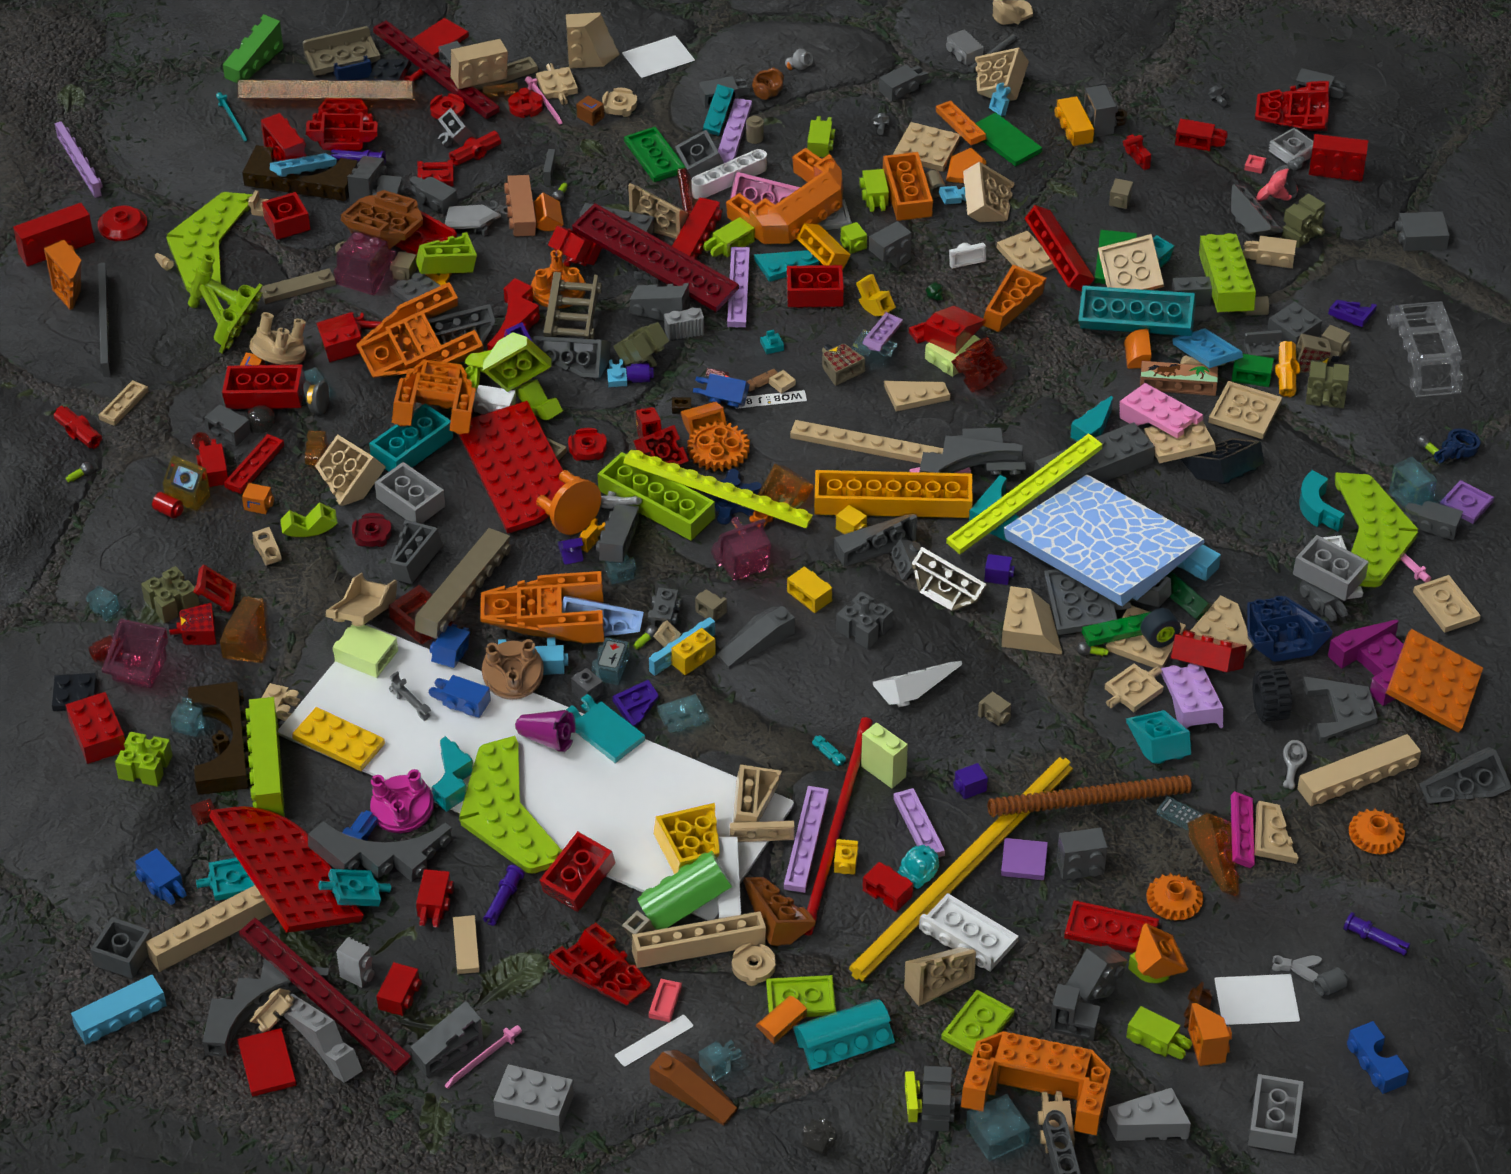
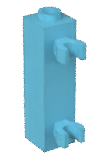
M555 637L547 638V646H535L543 661V675L565 674L564 666H568V653H564L563 645L555 644ZM506 639L498 640V644L506 642Z

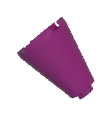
M567 710L521 715L516 720L515 729L523 737L554 750L565 752L573 743L570 737L571 733H575L576 723L573 713Z

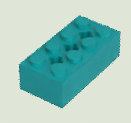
M425 403L414 411L411 426H398L395 424L370 442V455L386 466L385 470L388 472L402 462L413 468L453 438V431H450L451 420Z

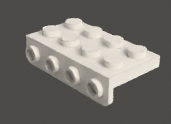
M948 893L927 915L922 914L919 920V929L926 935H931L939 940L941 944L952 949L959 947L974 949L976 951L975 964L990 972L1018 942L1019 938L1015 933Z

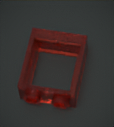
M418 585L389 605L390 619L422 645L433 637L415 631V621L408 614L425 604L432 594L421 585Z

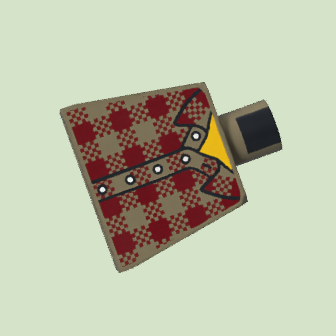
M1301 334L1296 345V360L1300 366V373L1310 371L1311 361L1326 363V366L1328 361L1338 362L1339 351L1331 350L1327 339Z
M827 344L822 348V367L835 386L865 372V358L846 344H841L834 348Z

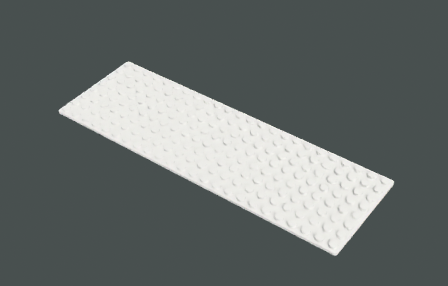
M369 624L367 626L397 637L398 652L380 675L375 678L335 661L278 729V734L281 737L312 749L293 740L292 733L314 708L318 707L385 739V745L362 770L363 772L372 776L381 775L385 781L394 776L407 775L410 770L417 769L431 792L432 786L440 781L445 773L440 740L446 736L451 742L454 741L462 752L470 755L473 760V768L478 748L481 745L516 736L519 747L520 803L561 850L565 848L577 831L612 850L616 863L606 877L641 892L648 888H654L665 877L674 875L653 834L656 816L715 803L718 837H730V823H733L737 777L646 739L616 763L576 732L571 733L570 739L573 740V743L567 751L562 752L519 735L515 729L516 720L524 714L566 710L569 707L535 693L520 699H504L490 691L491 701L480 718L467 715L455 709H449L443 706L442 701L431 697L428 693L431 687H436L434 684L435 680L442 678L449 681L451 676L455 675L485 685L482 671L458 662L455 668L431 662L432 653H430L429 649ZM395 672H399L401 680L406 679L407 683L404 686L422 704L430 707V717L425 721L419 717L417 710L404 697L397 699L396 692L389 691L392 683L390 676ZM470 776L463 780L466 784V791L469 784ZM774 793L759 822L784 821L794 806L793 800ZM463 801L451 810L460 813ZM769 841L738 842L740 884ZM718 896L691 912V914L708 921L717 919L719 916Z

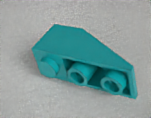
M1110 396L1106 400L1101 401L1082 417L1075 419L1071 424V438L1078 442L1088 433L1094 438L1102 435L1112 412L1113 397Z

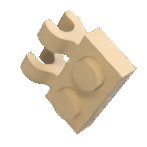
M271 683L262 698L274 697L277 718L286 721L292 714L288 713L291 708L289 705L298 706L300 699L297 698L298 691L289 690L288 687Z

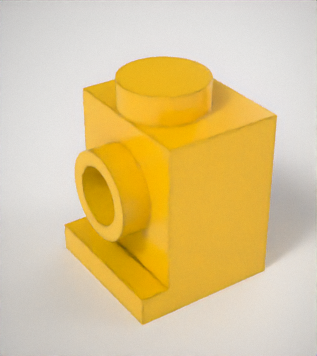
M837 839L834 873L855 875L858 841Z

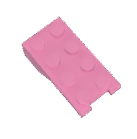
M1146 383L1120 401V419L1129 424L1134 422L1137 426L1150 423L1177 439L1184 434V429L1190 424L1194 423L1196 425L1203 420V414Z

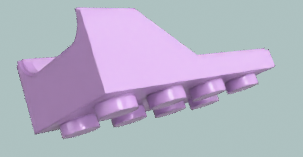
M1190 663L1188 667L1183 668L1175 665L1161 668V675L1173 699L1177 721L1186 729L1190 726L1217 723L1219 728L1223 727V706L1203 666Z

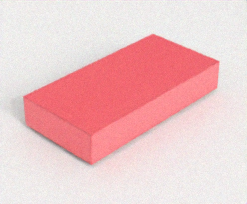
M660 979L649 1011V1018L671 1022L682 989V983Z

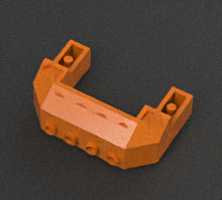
M804 148L792 157L793 171L808 183L776 205L766 198L755 205L738 193L726 202L727 218L734 221L741 217L754 227V237L763 244H790L797 238L804 223L818 224L838 211L843 205L842 170L830 154L821 159L807 148Z
M1002 1031L976 1041L963 1085L961 1107L984 1111L988 1094L995 1095L998 1083L1037 1092H1047V1094L1055 1095L1056 1091H1061L1062 1097L1077 1100L1074 1131L1097 1136L1100 1120L1103 1117L1111 1069L1091 1049Z

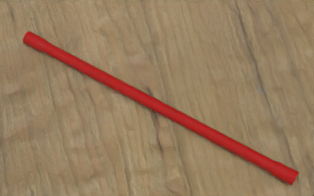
M863 717L859 724L856 742L807 907L808 912L815 921L835 853L836 842L839 839L860 766L862 733L873 724V721L867 717ZM814 926L806 933H804V935H811L813 933Z

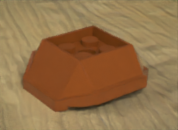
M386 190L377 192V195H369L358 199L341 214V221L347 226L354 239L389 250L401 240L409 238L423 225V217L416 199Z

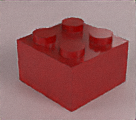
M296 192L262 202L264 219L276 240L310 230L309 214Z

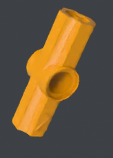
M1292 341L1280 343L1279 364L1275 365V373L1279 378V394L1282 397L1295 396L1296 375L1300 373V366L1296 360V344Z

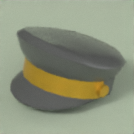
M322 380L313 385L311 382L306 381L304 383V394L308 408L312 413L323 415L329 406L328 383Z

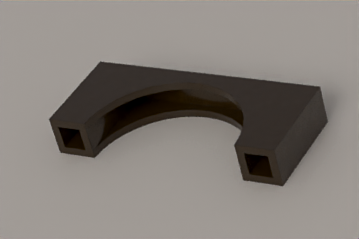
M256 145L242 174L244 186L288 193L296 192L301 195L347 201L349 197L347 176L349 174L353 175V168H358V160L340 158L338 163L331 169L316 175L298 176L287 174V176L281 177L270 170V163L275 162L273 148Z
M237 681L189 687L188 698L191 717L205 716L217 719L227 725L233 733L229 746L221 755L207 763L194 766L197 794L203 795L248 789L249 772L251 770L250 767H246V764H249V751L245 752V748H248L247 736H243V733L247 732L246 720H242V717H246L244 704H240V702L244 701L243 689L238 688Z

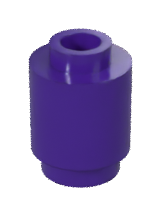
M649 363L626 366L627 381L642 383L650 382V378H654L653 367H649Z

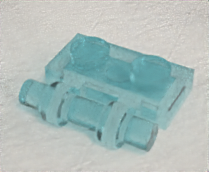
M696 694L657 706L658 713L665 726L667 725L670 733L675 731L682 732L687 727H697L702 725L703 722L709 721L708 714L704 713L703 706Z

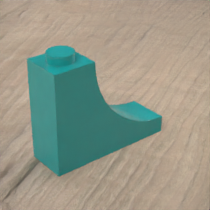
M1000 475L974 504L969 512V521L1003 497L1006 492V477ZM1014 514L991 531L990 534L1010 542L1005 538L1004 527L1020 517Z

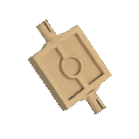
M548 63L546 65L548 71L536 73L540 90L546 99L559 98L562 105L567 104L566 96L578 94V87L569 67L554 69L553 64L550 63L549 65Z
M1134 663L1105 683V690L1114 696L1106 701L1107 706L1113 708L1116 704L1122 703L1133 712L1137 711L1163 692L1164 686L1155 679L1156 676L1162 673L1161 668L1156 666L1147 672Z

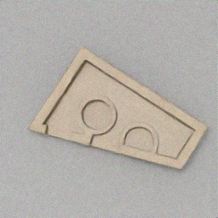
M884 381V387L896 412L950 400V393L944 382Z
M1258 801L1254 855L1296 864L1299 858L1297 853H1294L1293 842L1286 831L1287 825L1278 804Z

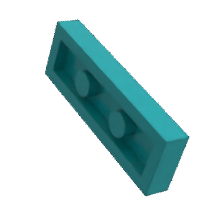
M717 84L702 131L707 130L710 134L720 135L734 89Z

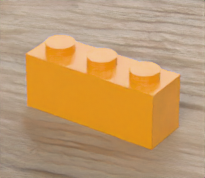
M1078 97L1057 100V107L1054 109L1055 116L1059 118L1061 128H1064L1066 137L1071 141L1072 145L1093 143L1094 128Z
M804 223L796 238L823 265H842L843 270L851 255L819 224Z

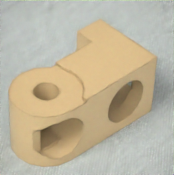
M270 527L252 532L254 546L262 556L266 566L282 561ZM261 535H267V538L258 539Z

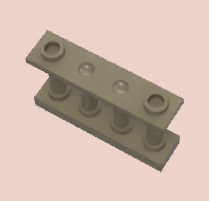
M554 272L544 327V337L563 335L594 339L595 330L592 327L597 296L601 294L602 283H599L598 275H594L593 284L565 282V280H562L561 272ZM567 289L592 292L590 299L563 297L561 291ZM562 304L589 306L588 314L563 313L558 308ZM570 320L587 323L586 329L583 330L558 328L556 321Z

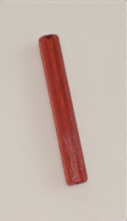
M679 168L677 171L683 210L688 212L689 217L693 204L686 168Z

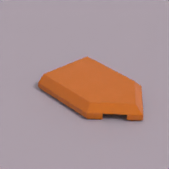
M972 147L951 156L946 181L964 183L963 171L978 162L986 165V160Z

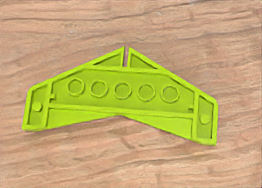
M222 192L167 234L168 246L187 292L190 290L197 272V266L202 263L205 253H212L215 256L212 266L214 271L211 279L221 284L219 254L221 240L244 211H248L251 208L248 206V201L253 194Z
M1336 472L1335 486L1338 491H1341L1358 525V533L1351 552L1369 561L1366 578L1359 586L1379 587L1417 538L1418 528L1372 476L1368 474Z
M516 736L481 745L478 748L459 815L461 826L525 872L537 873L548 870L562 850L520 803L519 747Z

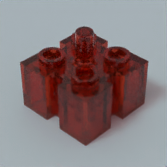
M988 337L975 341L965 349V352L960 353L951 361L959 374L964 373L966 378L963 381L971 393L985 388L994 380V377L999 376L1008 368L1001 356L996 357L993 353L995 347Z

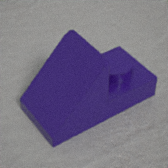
M582 538L558 541V547L564 564L583 561L581 546H583Z

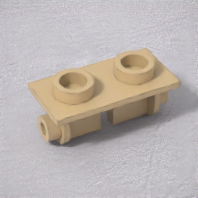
M279 988L273 991L269 996V1000L255 1011L250 1022L260 1024L258 1028L262 1032L270 1031L279 1021V1018L275 1015L276 1011L280 1016H283L293 1005L294 998L289 994L290 990Z

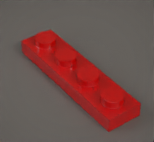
M267 434L224 482L225 488L242 494L248 483H252L284 447V440Z

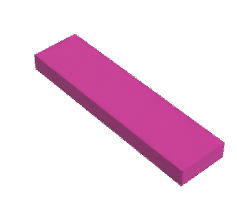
M1234 791L1231 794L1232 862L1252 868L1255 865L1253 798Z

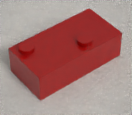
M82 203L13 226L18 253L27 267L46 260L44 248L62 240H65L69 246L72 245L74 250L95 242L90 214Z
M303 365L227 366L222 390L225 407L230 409L301 408L304 383L306 382Z

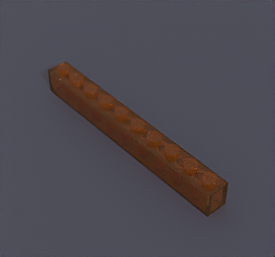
M238 80V98L414 100V82Z

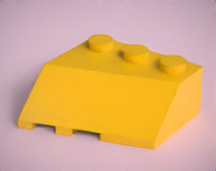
M715 803L655 817L653 834L674 874L682 866L695 862L703 853L713 851L716 857L719 856Z

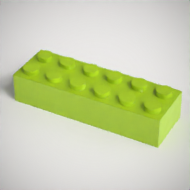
M1208 234L1200 236L1199 256L1206 277H1210L1212 297L1217 312L1254 311L1256 290L1237 234Z
M623 452L597 474L600 492L608 495V492L611 491L615 492L618 497L636 496L641 498L642 502L640 505L631 506H639V513L690 541L715 519V501L683 484L623 463L627 455Z
M274 697L249 699V708H246V719L250 722L246 725L248 737L251 736L247 742L248 751L252 752L248 758L249 767L253 768L249 772L250 783L254 784L250 788L251 799L254 801L253 807L271 811L285 817L279 728Z

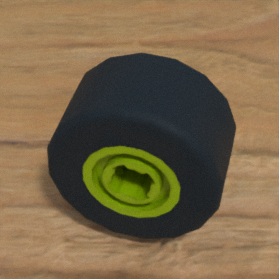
M1160 608L1150 612L1144 618L1140 629L1150 645L1161 648L1174 641L1175 634L1180 633L1181 625L1169 609Z

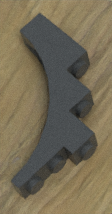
M322 822L308 833V847L335 869L356 870L360 864L366 870H371L373 876L379 879L384 874H388L394 867L412 882L417 877L423 876L424 869L427 870V860L431 859L441 847H446L450 843L452 827L445 822L435 830L420 837L384 843L350 837Z
M264 958L260 979L238 978L234 999L212 998L203 1038L205 1055L228 1056L232 1041L239 1029L259 1007L269 1000V996L273 991L281 988L290 990L289 994L301 990ZM312 967L331 984L329 968Z

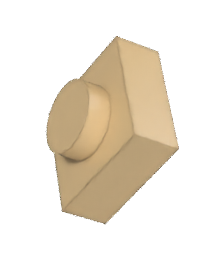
M782 370L769 378V384L782 394L795 386L796 380Z
M667 620L662 623L653 637L663 647H666L668 643L678 639L681 633Z

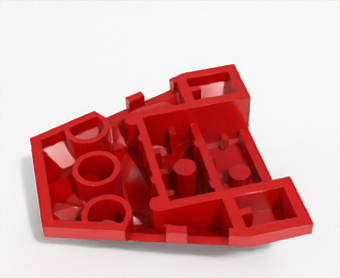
M1311 81L1306 83V87L1296 89V86H1290V91L1281 92L1278 89L1257 95L1255 120L1307 131H1327L1329 81Z
M326 98L319 106L318 114L314 113L312 115L313 120H308L306 123V135L311 140L318 141L323 150L329 151L333 149L361 150L364 142L372 141L378 132V123L373 121L371 113L368 114V108L363 100L356 98Z
M596 922L584 930L576 944L568 949L561 946L548 957L551 965L565 977L589 989H597L599 993L620 1004L628 1005L651 986L637 966L629 965L625 960L628 956L625 951L620 953L616 949L614 937Z

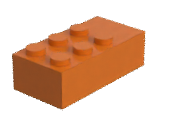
M912 152L883 156V169L896 220L932 217L933 200L919 153Z

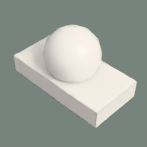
M961 243L957 248L949 250L950 267L953 269L986 262V245L984 243L974 245Z

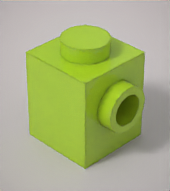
M857 222L841 227L840 241L850 254L867 248V234Z

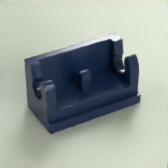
M367 55L363 56L364 62L344 67L334 63V75L339 85L370 76L372 68L371 61Z

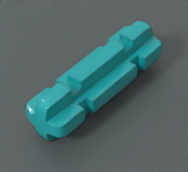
M821 735L814 737L812 744L817 749L819 748L821 753L829 760H832L836 766L844 765L846 761L844 755L839 754V751L828 741L826 742V739Z

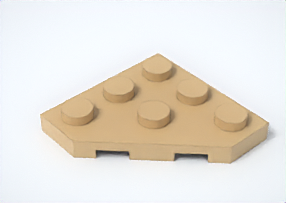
M1221 595L1190 630L1195 632V635H1209L1214 637V639L1229 640L1247 645L1245 659L1252 651L1253 645L1248 639L1247 628L1239 605Z

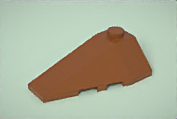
M744 877L743 882L754 912H761L766 926L765 938L770 945H790L815 926L816 921L808 910L804 907L798 908L793 904L794 900L791 897L786 898L779 893L780 889L766 878Z
M678 1050L664 1051L650 1066L651 1084L723 1126L737 1111V1107L700 1065Z

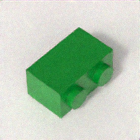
M1243 354V358L1237 359L1234 362L1231 382L1269 387L1274 358Z

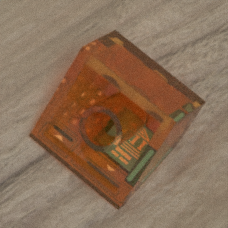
M774 464L758 495L768 496L773 501L789 504L790 507L797 509L806 502L815 485L788 467Z

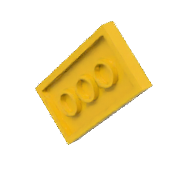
M315 707L292 733L293 740L359 771H362L385 745L384 738L318 707Z

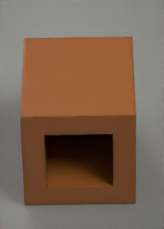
M586 96L576 104L577 118L591 126H594L604 118V104L598 100Z

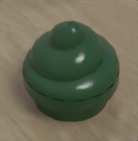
M937 281L926 288L925 291L929 299L943 300V286L938 284Z

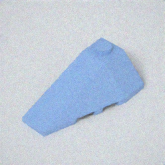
M564 596L562 613L602 610L604 636L640 632L644 613L642 611Z

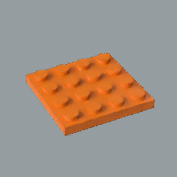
M1411 629L1405 639L1386 694L1459 733L1463 728L1483 667Z

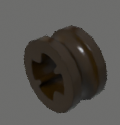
M1118 109L1115 115L1118 126L1124 125L1127 121V112L1123 109Z

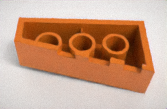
M1012 265L985 310L983 319L986 320V323L983 326L1000 332L1043 294L1047 278Z

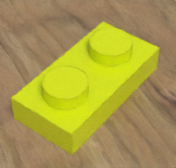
M914 1071L905 1072L908 1123L918 1122V1113H922V1101L917 1099V1094H920V1082L915 1080Z

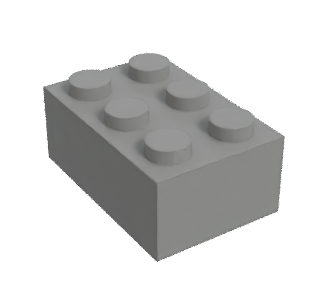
M404 462L375 482L376 498L406 520L422 524L445 507L444 490Z
M1316 535L1296 557L1293 575L1346 601L1366 578L1369 561Z
M508 1064L493 1100L495 1116L560 1132L574 1097L573 1080Z
M1258 1074L1248 1146L1294 1154L1304 1081Z

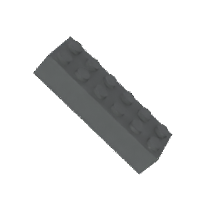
M1134 422L1095 437L1102 443V450L1045 492L1051 498L1085 475H1089L1103 483L1151 464L1154 460V444ZM1067 449L1036 460L1034 473Z

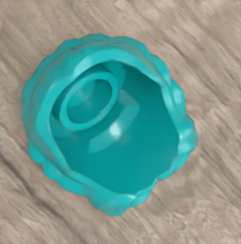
M914 846L902 859L898 874L907 877L913 883L914 888H920L936 875L939 868L938 854L929 846Z

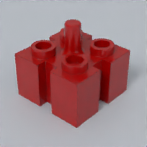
M558 225L548 243V246L554 248L553 250H555L556 254L557 250L562 251V256H566L563 262L566 267H570L571 262L579 263L583 266H586V264L594 265L602 249L601 246L574 232L572 229Z
M675 425L633 441L636 450L642 451L647 456L659 457L664 462L676 463L678 465L689 461L684 448H679L676 441L680 440Z

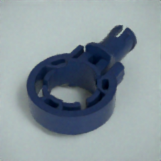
M1453 429L1449 432L1447 440L1442 443V449L1434 453V458L1436 461L1439 460L1438 463H1442L1448 458L1454 459L1455 456L1457 459L1474 456L1478 452L1480 439L1472 431ZM1458 438H1459L1460 440H1464L1466 443H1462V442L1458 441Z

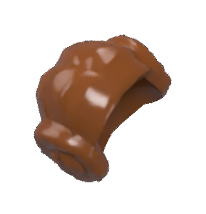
M774 67L760 71L752 82L755 95L762 100L777 96L783 88L784 75Z

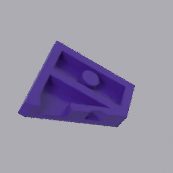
M1336 300L1329 308L1328 314L1336 319H1342L1355 326L1363 327L1375 313L1377 305L1371 304V307H1362L1360 302Z
M646 680L614 695L612 701L624 719L636 728L657 702L659 695L650 681Z

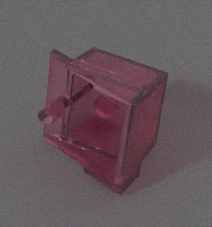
M354 231L337 252V267L334 269L335 283L374 296L384 279L391 261L396 255V251L389 250L385 240Z
M734 517L731 522L735 529L722 533L718 542L714 543L711 549V554L719 566L723 565L733 581L740 578L743 579L750 574L762 572L769 568L771 543L764 531L765 519L743 526L739 518Z
M120 619L114 632L102 673L111 674L113 681L152 688L167 659L165 647L168 643L166 628Z

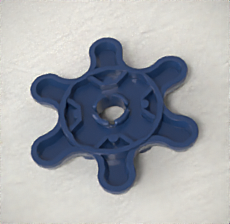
M730 469L726 474V478L720 480V482L731 483L740 489L751 490L756 495L763 493V487L759 482L750 484L740 482L741 477L737 469ZM711 494L705 496L715 501V510L718 512L717 521L723 525L729 524L732 520V515L736 512H742L750 517L755 511Z

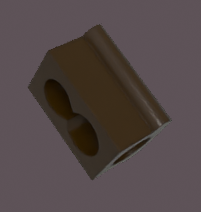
M672 397V414H681V411L691 409V397Z
M219 730L217 734L211 737L214 751L221 755L229 746L230 741L229 737Z

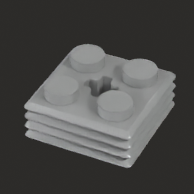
M1292 128L1271 140L1268 151L1285 163L1301 156L1305 157L1306 161L1311 158L1313 140L1297 129Z

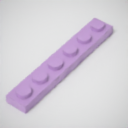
M734 99L718 149L724 163L736 158L746 126V120L751 111V100Z
M62 122L55 123L59 141L95 198L102 196L100 188H103L100 178H96L94 168H90L87 157L84 158L82 149L77 147L75 138H71L69 128H65Z
M731 247L730 279L739 284V289L728 300L727 327H746L750 247Z
M812 786L807 788L786 873L784 890L803 893L806 891L829 789Z

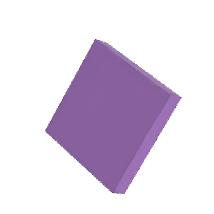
M1460 480L1440 501V504L1462 510V519L1474 524L1493 503L1494 497Z
M1005 838L1001 876L1044 880L1048 842Z

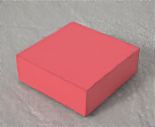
M1249 154L1244 170L1262 174L1266 158Z

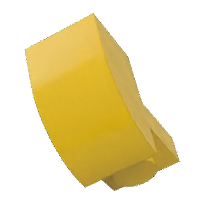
M869 274L856 282L861 294V298L858 300L862 307L873 316H883L886 312L888 313L896 308L890 292L880 291L874 274Z

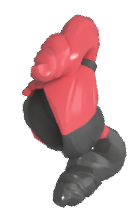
M1297 157L1288 162L1287 165L1278 167L1274 171L1269 183L1258 192L1256 196L1257 201L1267 200L1270 195L1284 201L1294 199L1298 188L1293 175L1303 166L1305 157Z

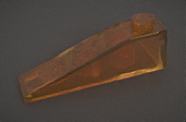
M245 596L242 598L225 626L220 640L223 658L263 662L267 650L263 599Z
M1209 813L1188 822L1189 838L1222 892L1232 896L1239 895L1238 873L1234 869V865L1237 863L1232 862L1231 822Z

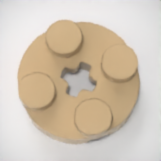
M614 88L613 92H605L602 97L604 112L624 117L630 116L637 107L636 94L633 95V91L627 88Z
M747 943L737 948L733 954L732 971L738 979L746 982L749 986H755L766 981L775 972V955L769 947L763 944L752 946V943ZM750 961H752V962L758 961L757 965H755V966L750 965Z

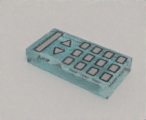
M1169 796L1159 806L1156 813L1192 833L1204 820V814Z

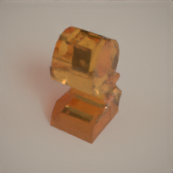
M308 431L305 451L306 465H316L324 454V447H327L326 431Z

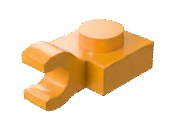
M594 518L591 521V525L581 532L579 538H582L583 546H581L582 551L588 553L597 543L598 536L602 530L605 531V522L597 526V519Z

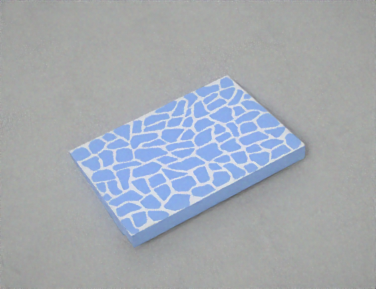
M1089 475L1080 478L1004 527L1006 540L1120 606H1124L1132 598L1138 600L1205 543L1204 539Z

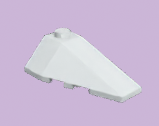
M962 661L948 662L928 667L926 670L908 672V674L874 681L873 686L889 705L907 706L910 705L909 701L919 698L960 667Z

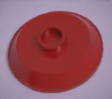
M131 206L113 207L98 220L99 233L106 239L113 241L134 239L141 235L147 227L146 215L141 210Z

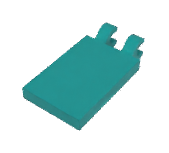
M588 694L581 698V701L584 702L581 708L587 711L583 716L580 715L577 708L573 705L566 709L574 715L576 723L575 732L614 763L645 741V735L602 701L596 704Z

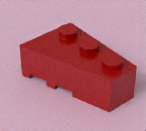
M1183 630V633L1175 634L1171 658L1230 672L1243 669L1247 645L1229 640L1214 639V637L1209 635L1199 636L1195 635L1193 631Z

